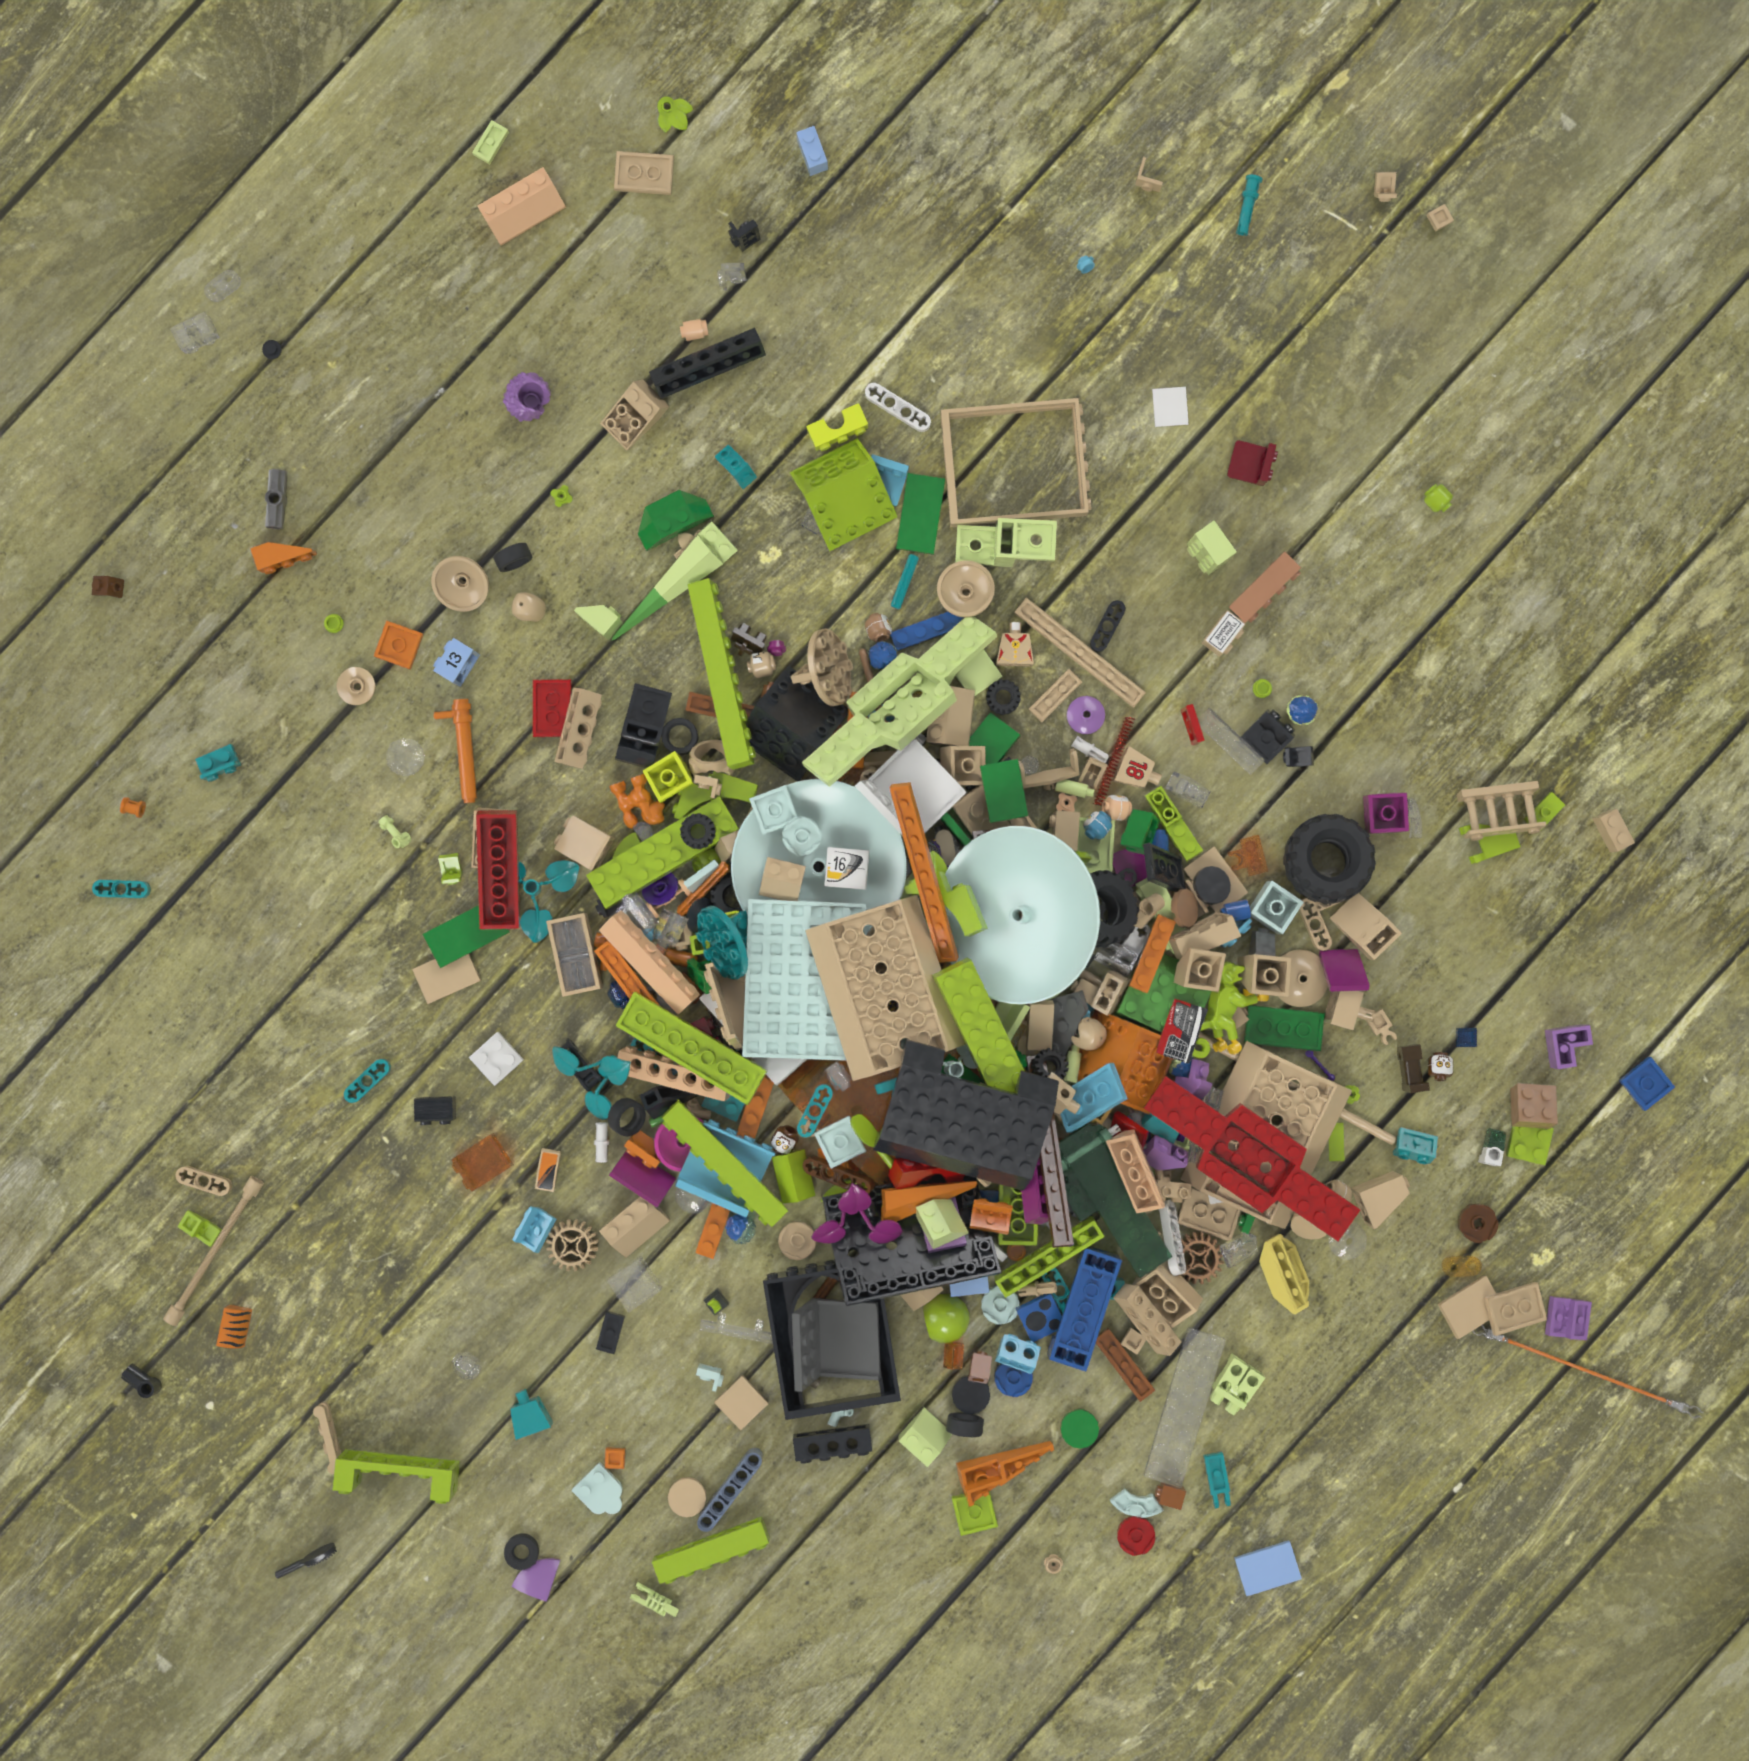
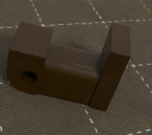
M1413 1044L1397 1047L1402 1077V1090L1408 1093L1430 1091L1429 1083L1424 1082L1422 1078L1420 1059H1423L1421 1045Z

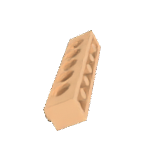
M626 1046L619 1050L618 1059L631 1062L629 1077L721 1101H726L730 1097V1094L715 1085H710L708 1081L696 1074V1081H693L690 1078V1073L693 1072L665 1055L658 1056L655 1055V1052L648 1050L642 1052L634 1046ZM635 1059L641 1061V1067L636 1065ZM654 1063L659 1066V1072L654 1069ZM672 1068L677 1070L678 1076L672 1074Z

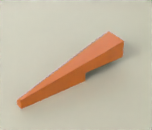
M977 1181L921 1184L913 1188L898 1190L896 1188L882 1189L881 1219L882 1221L893 1220L897 1222L915 1214L916 1207L933 1199H950L975 1188Z

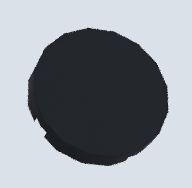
M1209 866L1196 873L1193 880V888L1199 900L1205 904L1215 905L1227 899L1231 883L1225 871L1219 867Z
M968 1375L962 1376L953 1386V1403L963 1413L976 1414L986 1408L990 1400L988 1384L969 1381Z

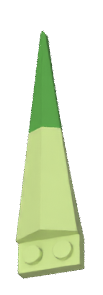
M712 521L694 537L660 581L614 634L612 640H615L688 589L687 584L700 581L716 570L738 551Z

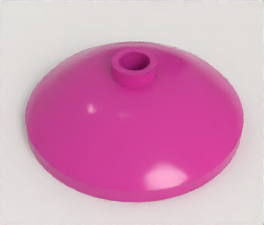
M696 1117L703 1124V1121ZM661 1124L654 1138L656 1155L666 1167L674 1171H681L691 1147L687 1143L684 1145L679 1143L676 1138L678 1134L673 1129L669 1131Z

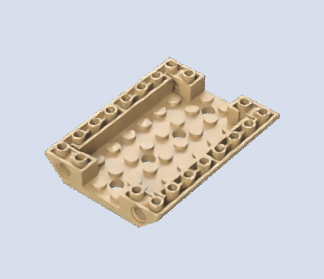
M917 895L805 930L853 1081L900 1067L903 1049L900 1048L899 1043L903 1038L945 1049V1052L965 1045L932 976L941 971ZM864 926H873L874 934L866 936L863 932ZM879 962L886 965V971L883 974H879L875 970V966ZM891 1000L898 1003V1009L895 1012H891L887 1008V1004Z
M1246 1041L1214 1109L1225 1116L1241 1103L1270 1124H1272L1271 1120L1274 1115H1280L1282 1122L1279 1125L1273 1126L1307 1149L1300 1168L1312 1175L1352 1090ZM1291 1080L1298 1081L1299 1086L1296 1090L1289 1089L1288 1084ZM1231 1121V1124L1236 1126L1238 1129H1240L1241 1131L1255 1139L1257 1142L1271 1150L1273 1153H1275L1285 1161H1289ZM1231 1140L1228 1143V1148L1232 1151L1237 1150L1239 1142ZM1198 1145L1195 1146L1180 1178L1182 1181L1192 1184L1191 1186L1264 1222L1280 1228H1286L1294 1211L1277 1200L1263 1213L1259 1212L1196 1168L1202 1148ZM1210 1151V1153L1213 1154L1215 1157H1217L1218 1159H1220L1221 1161L1229 1165L1231 1168H1233L1234 1170H1236L1237 1172H1239L1240 1174H1242L1250 1181H1252L1253 1183H1255L1256 1185H1258L1259 1187H1261L1269 1193L1266 1187L1258 1183L1256 1180L1242 1172L1240 1169L1226 1161L1224 1158H1222L1215 1152ZM1263 1162L1260 1170L1264 1173L1269 1172L1271 1164Z

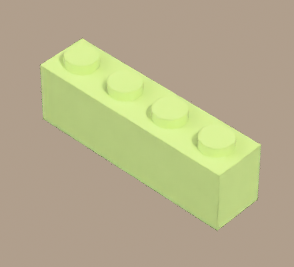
M1147 878L1135 884L1138 888L1136 894L1141 901L1154 893L1160 894L1163 897L1165 906L1153 916L1154 921L1158 914L1171 920L1176 918L1175 913L1171 911L1172 898L1166 888L1149 882ZM1176 923L1171 936L1185 928L1179 927ZM1168 941L1165 950H1169L1174 954V951Z

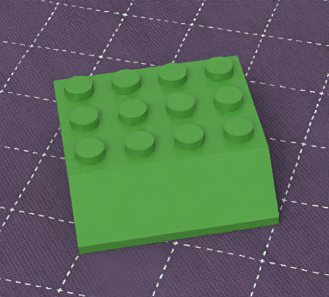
M1163 954L1148 993L1141 992L1128 985L1114 1014L1142 1028L1162 1035L1174 999L1205 1008L1211 991L1183 987L1174 983L1179 960ZM1138 958V960H1137V962H1136V965H1135V967H1134V969H1133V972H1132V974H1131V976H1130L1129 979H1131L1132 976H1133V973H1134V971H1135V968H1136V966H1137V963H1138V961H1139V958Z

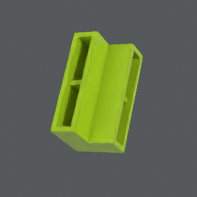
M805 1149L772 1157L783 1204L800 1202L816 1196L811 1175L807 1174L803 1169V1162L807 1159Z

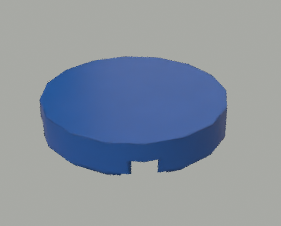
M1001 1363L997 1366L994 1380L1002 1394L1019 1397L1030 1389L1033 1374Z

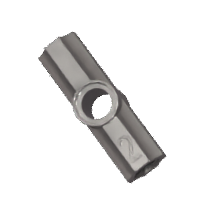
M280 469L269 470L268 491L265 494V501L267 502L266 528L283 529L284 510L287 505V498L285 496L287 471ZM276 495H279V501L277 503H273V498Z

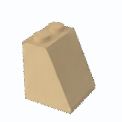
M574 815L571 818L568 817L563 826L565 828L563 834H559L555 839L554 844L556 846L554 849L591 871L599 868L615 838Z
M1257 954L1238 957L1237 965L1245 966V970L1239 973L1238 977L1243 978L1240 981L1249 993L1289 997L1291 958Z
M1391 1171L1352 1187L1351 1190L1364 1223L1373 1229L1378 1228L1410 1194L1408 1190L1410 1184L1406 1177Z

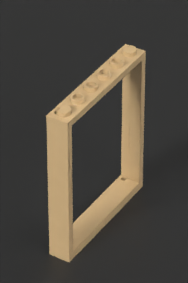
M1079 398L941 410L950 528L957 527V525L997 524L998 518L1045 520L1087 516L1088 510H1091V499H1087V491H1090L1089 480H1086L1085 472H1088V462L1084 461L1083 454L1086 453V442H1082V434H1085L1084 423H1081L1080 416L1083 415L1082 404H1079ZM1072 409L1080 509L958 519L950 419Z

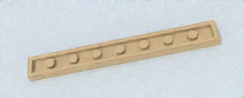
M1027 597L1014 612L1132 708L1136 706L1146 693Z

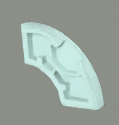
M1123 1489L1109 1499L1118 1510L1127 1515L1145 1518L1164 1511L1152 1493L1146 1496H1136Z

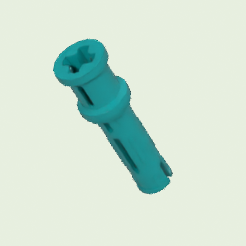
M1249 174L1245 178L1247 182L1245 191L1242 192L1243 204L1236 234L1241 236L1248 235L1254 204L1259 198L1258 190L1263 178L1258 175Z

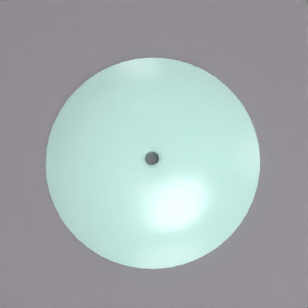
M810 779L786 785L797 816H805L812 819L818 824L821 831L819 847L809 855H795L786 849L782 839L784 828L763 835L753 809L738 831L732 851L731 876L737 900L742 910L747 912V915L749 899L778 900L759 895L767 857L806 866L798 901L866 904V910L900 900L906 879V855L901 835L856 787L836 781L829 787L820 779ZM828 847L870 851L866 890L824 886ZM821 861L824 863L825 868L822 872H816L813 869L815 862ZM871 925L865 926V935L871 929Z
M1008 826L994 829L978 836L957 854L945 873L951 890H953V886L960 883L971 886L988 929L971 937L965 936L958 920L945 906L959 956L957 961L950 962L951 965L965 958L971 959L989 998L1009 1004H1031L1044 1001L1069 987L1080 976L1090 961L1096 947L1100 927V907L1097 890L1086 865L1076 852L1064 841L1046 831L1026 826ZM1019 911L1023 914L1022 919L1019 918Z

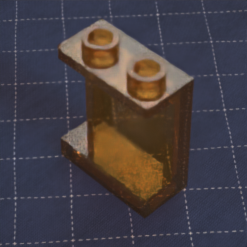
M494 1133L451 1159L454 1171L457 1174L460 1173L463 1178V1185L467 1190L470 1189L471 1192L514 1165Z

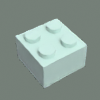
M1266 881L1250 906L1251 917L1274 933L1283 934L1304 902L1275 882Z

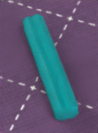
M910 554L891 602V607L895 609L901 608L919 560L918 556Z

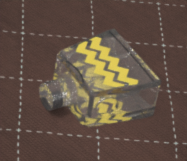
M662 908L653 938L658 940L657 949L665 955L669 945L674 947L677 945L688 918Z

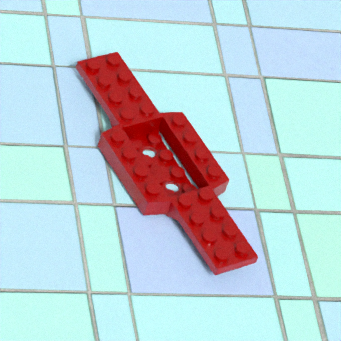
M1165 1076L1143 1107L1202 1148L1196 1164L1198 1170L1261 1213L1278 1200L1339 1242L1360 1212V1209L1300 1168L1307 1151L1303 1145L1241 1103L1224 1116ZM1231 1121L1289 1161H1285L1284 1159L1273 1153L1271 1150L1257 1142L1255 1139H1253L1252 1137L1238 1129L1236 1126L1231 1124ZM1231 1140L1239 1142V1148L1235 1151L1228 1148V1143ZM1210 1151L1215 1152L1216 1154L1224 1158L1226 1161L1240 1169L1242 1172L1256 1180L1258 1183L1266 1187L1269 1193L1261 1187H1259L1258 1185H1256L1255 1183H1253L1252 1181H1250L1248 1178H1246L1239 1172H1237L1236 1170H1234L1233 1168H1231L1229 1165L1215 1157L1213 1154L1210 1153ZM1263 1162L1271 1164V1170L1267 1173L1260 1170Z

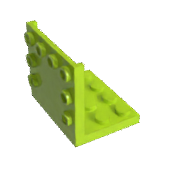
M858 438L789 472L804 496L829 551L898 517L874 460Z

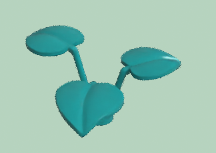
M564 860L553 862L545 871L547 878L550 880L537 882L536 880L529 879L525 882L522 879L526 876V868L519 861V885L520 883L524 885V891L531 896L535 906V910H528L522 915L520 925L523 932L533 943L541 941L548 935L549 931L546 921L553 920L548 910L539 911L535 896L541 892L542 885L552 883L553 889L558 892H567L572 889L577 881L580 869L578 864Z
M554 1046L552 1049L554 1063L558 1070L567 1076H573L576 1071L580 1072L599 1066L598 1071L604 1076V1079L595 1093L591 1091L586 1093L585 1104L594 1116L606 1120L612 1105L607 1097L599 1094V1091L607 1079L615 1085H622L629 1075L631 1062L610 1055L603 1057L602 1060L596 1063L578 1067L579 1060L574 1054L561 1047Z

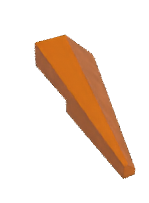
M1043 1442L957 1462L959 1480L969 1507L973 1506L974 1502L980 1497L989 1495V1491L998 1485H1004L1023 1472L1025 1467L1033 1461L1035 1463L1038 1462L1040 1457L1048 1451H1054L1052 1442Z

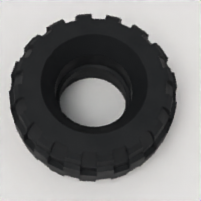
M1322 814L1308 819L1292 833L1285 846L1283 865H1285V874L1288 880L1291 881L1295 887L1294 889L1299 894H1303L1314 902L1334 904L1352 898L1368 884L1375 870L1376 851L1374 844L1372 845L1369 839L1370 835L1358 825V822L1339 814ZM1320 843H1330L1341 850L1345 859V867L1341 874L1335 877H1327L1315 869L1311 859V853L1315 846Z

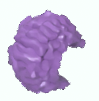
M521 372L510 380V384H507V390L504 392L505 398L503 399V403L511 416H515L519 422L524 420L531 421L532 419H539L540 415L544 413L543 405L549 403L551 391L548 383L542 377H539L537 373L530 372L526 374Z

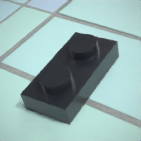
M606 1311L596 1350L615 1354L625 1319L624 1315Z

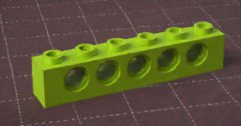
M1091 1216L1071 1228L1074 1242L1072 1247L1053 1248L1052 1241L1003 1270L1001 1274L995 1275V1282L1004 1297L1010 1296L1105 1237L1094 1217Z

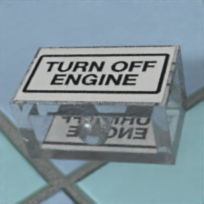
M1119 943L1099 947L1094 960L1112 971L1115 970L1127 977L1137 962L1139 955Z

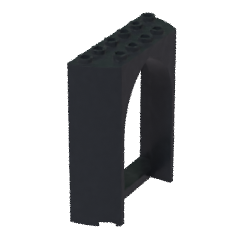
M835 1260L825 1261L824 1265L818 1266L817 1263L806 1264V1268L798 1269V1266L786 1268L787 1271L767 1274V1278L763 1280L785 1420L901 1401L884 1299L874 1300V1302H878L880 1392L805 1405L803 1391H795L792 1313L799 1297L814 1280L821 1276H826L839 1281Z

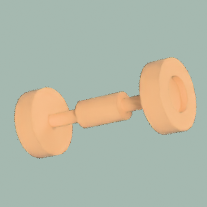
M683 878L678 880L681 888L677 890L675 896L670 901L656 906L649 903L644 904L655 920L660 917L657 909L662 905L666 906L683 891L687 896L692 893L685 886Z

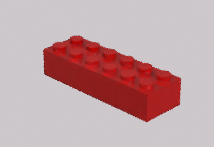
M478 810L476 813L480 929H519L520 895L517 810Z

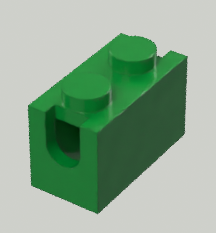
M1133 809L1127 819V826L1121 836L1120 844L1126 846V850L1129 852L1144 854L1143 845L1147 843L1152 844L1160 820L1152 812Z

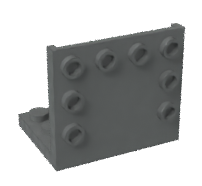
M812 1298L792 1313L795 1391H804L820 1376L879 1380L881 1378L878 1302L870 1301L846 1306L844 1300Z

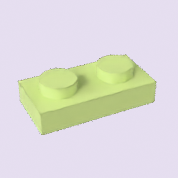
M491 120L473 150V155L490 165L509 134L508 129Z

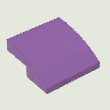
M1550 1296L1545 1335L1587 1340L1592 1302Z

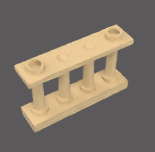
M1538 781L1461 790L1457 794L1458 802L1464 801L1467 804L1471 830L1464 835V838H1471L1472 841H1477L1485 836L1527 831L1529 834L1541 832L1540 830L1546 826V822L1537 823L1532 799L1533 793L1539 789ZM1514 795H1522L1524 797L1529 824L1518 825L1513 802ZM1496 797L1505 799L1510 826H1498L1494 804ZM1483 799L1486 802L1491 828L1479 829L1475 807L1476 800Z

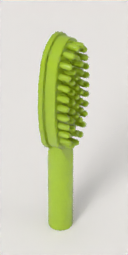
M861 1114L853 1116L850 1120V1125L857 1137L867 1146L874 1147L878 1133L872 1123ZM877 1152L891 1169L894 1160L890 1155Z

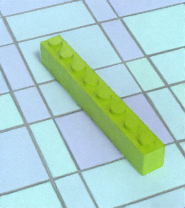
M679 1100L662 1115L664 1120L662 1124L669 1131L673 1129L678 1134L676 1138L683 1145L687 1143L691 1147L690 1152L696 1158L700 1156L705 1161L703 1163L704 1166L711 1172L714 1170L722 1184L726 1185L728 1183L733 1188L731 1190L733 1195L738 1199L742 1197L746 1201L744 1205L751 1212L755 1210L760 1215L758 1219L765 1226L769 1224L773 1227L788 1212L787 1207Z

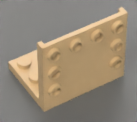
M713 962L706 964L707 970L704 971V976L712 988L709 990L712 1001H716L718 1006L715 1009L718 1020L722 1019L724 1027H721L723 1038L736 1051L742 1050L746 974L737 980L723 978Z

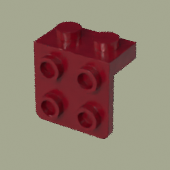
M1240 440L1236 441L1227 476L1243 482L1264 486L1267 481L1271 480L1273 475L1271 465L1277 459L1278 451H1275L1277 445L1269 443L1264 447Z

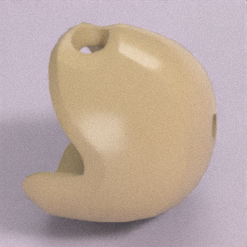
M521 592L514 597L512 614L517 619L538 622L545 615V603L536 595Z
M1085 1017L1078 1026L1079 1038L1072 1036L1071 1040L1075 1046L1081 1049L1095 1050L1105 1042L1107 1031L1105 1026L1098 1020Z

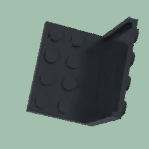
M788 666L758 701L745 723L746 727L750 729L752 739H749L755 752L798 782L808 770L802 762L831 737L848 715V708L843 704L837 706L827 705L817 694L812 682L803 685L800 682L793 684L791 676L796 670Z

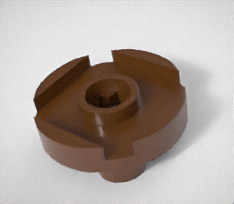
M1469 1204L1459 1215L1458 1229L1466 1239L1472 1242L1482 1243L1483 1241L1490 1240L1498 1230L1499 1224L1495 1212L1484 1204ZM1481 1218L1482 1226L1475 1228L1474 1220Z

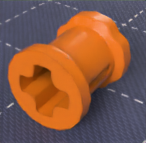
M124 797L120 805V813H130L141 818L144 815L146 803Z

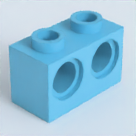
M1004 1334L1000 1341L995 1361L1032 1374L1036 1368L1041 1347L1037 1346L1033 1341H1023L1013 1334ZM1005 1346L1012 1347L1013 1352H1008ZM1024 1352L1029 1353L1032 1359L1026 1358Z

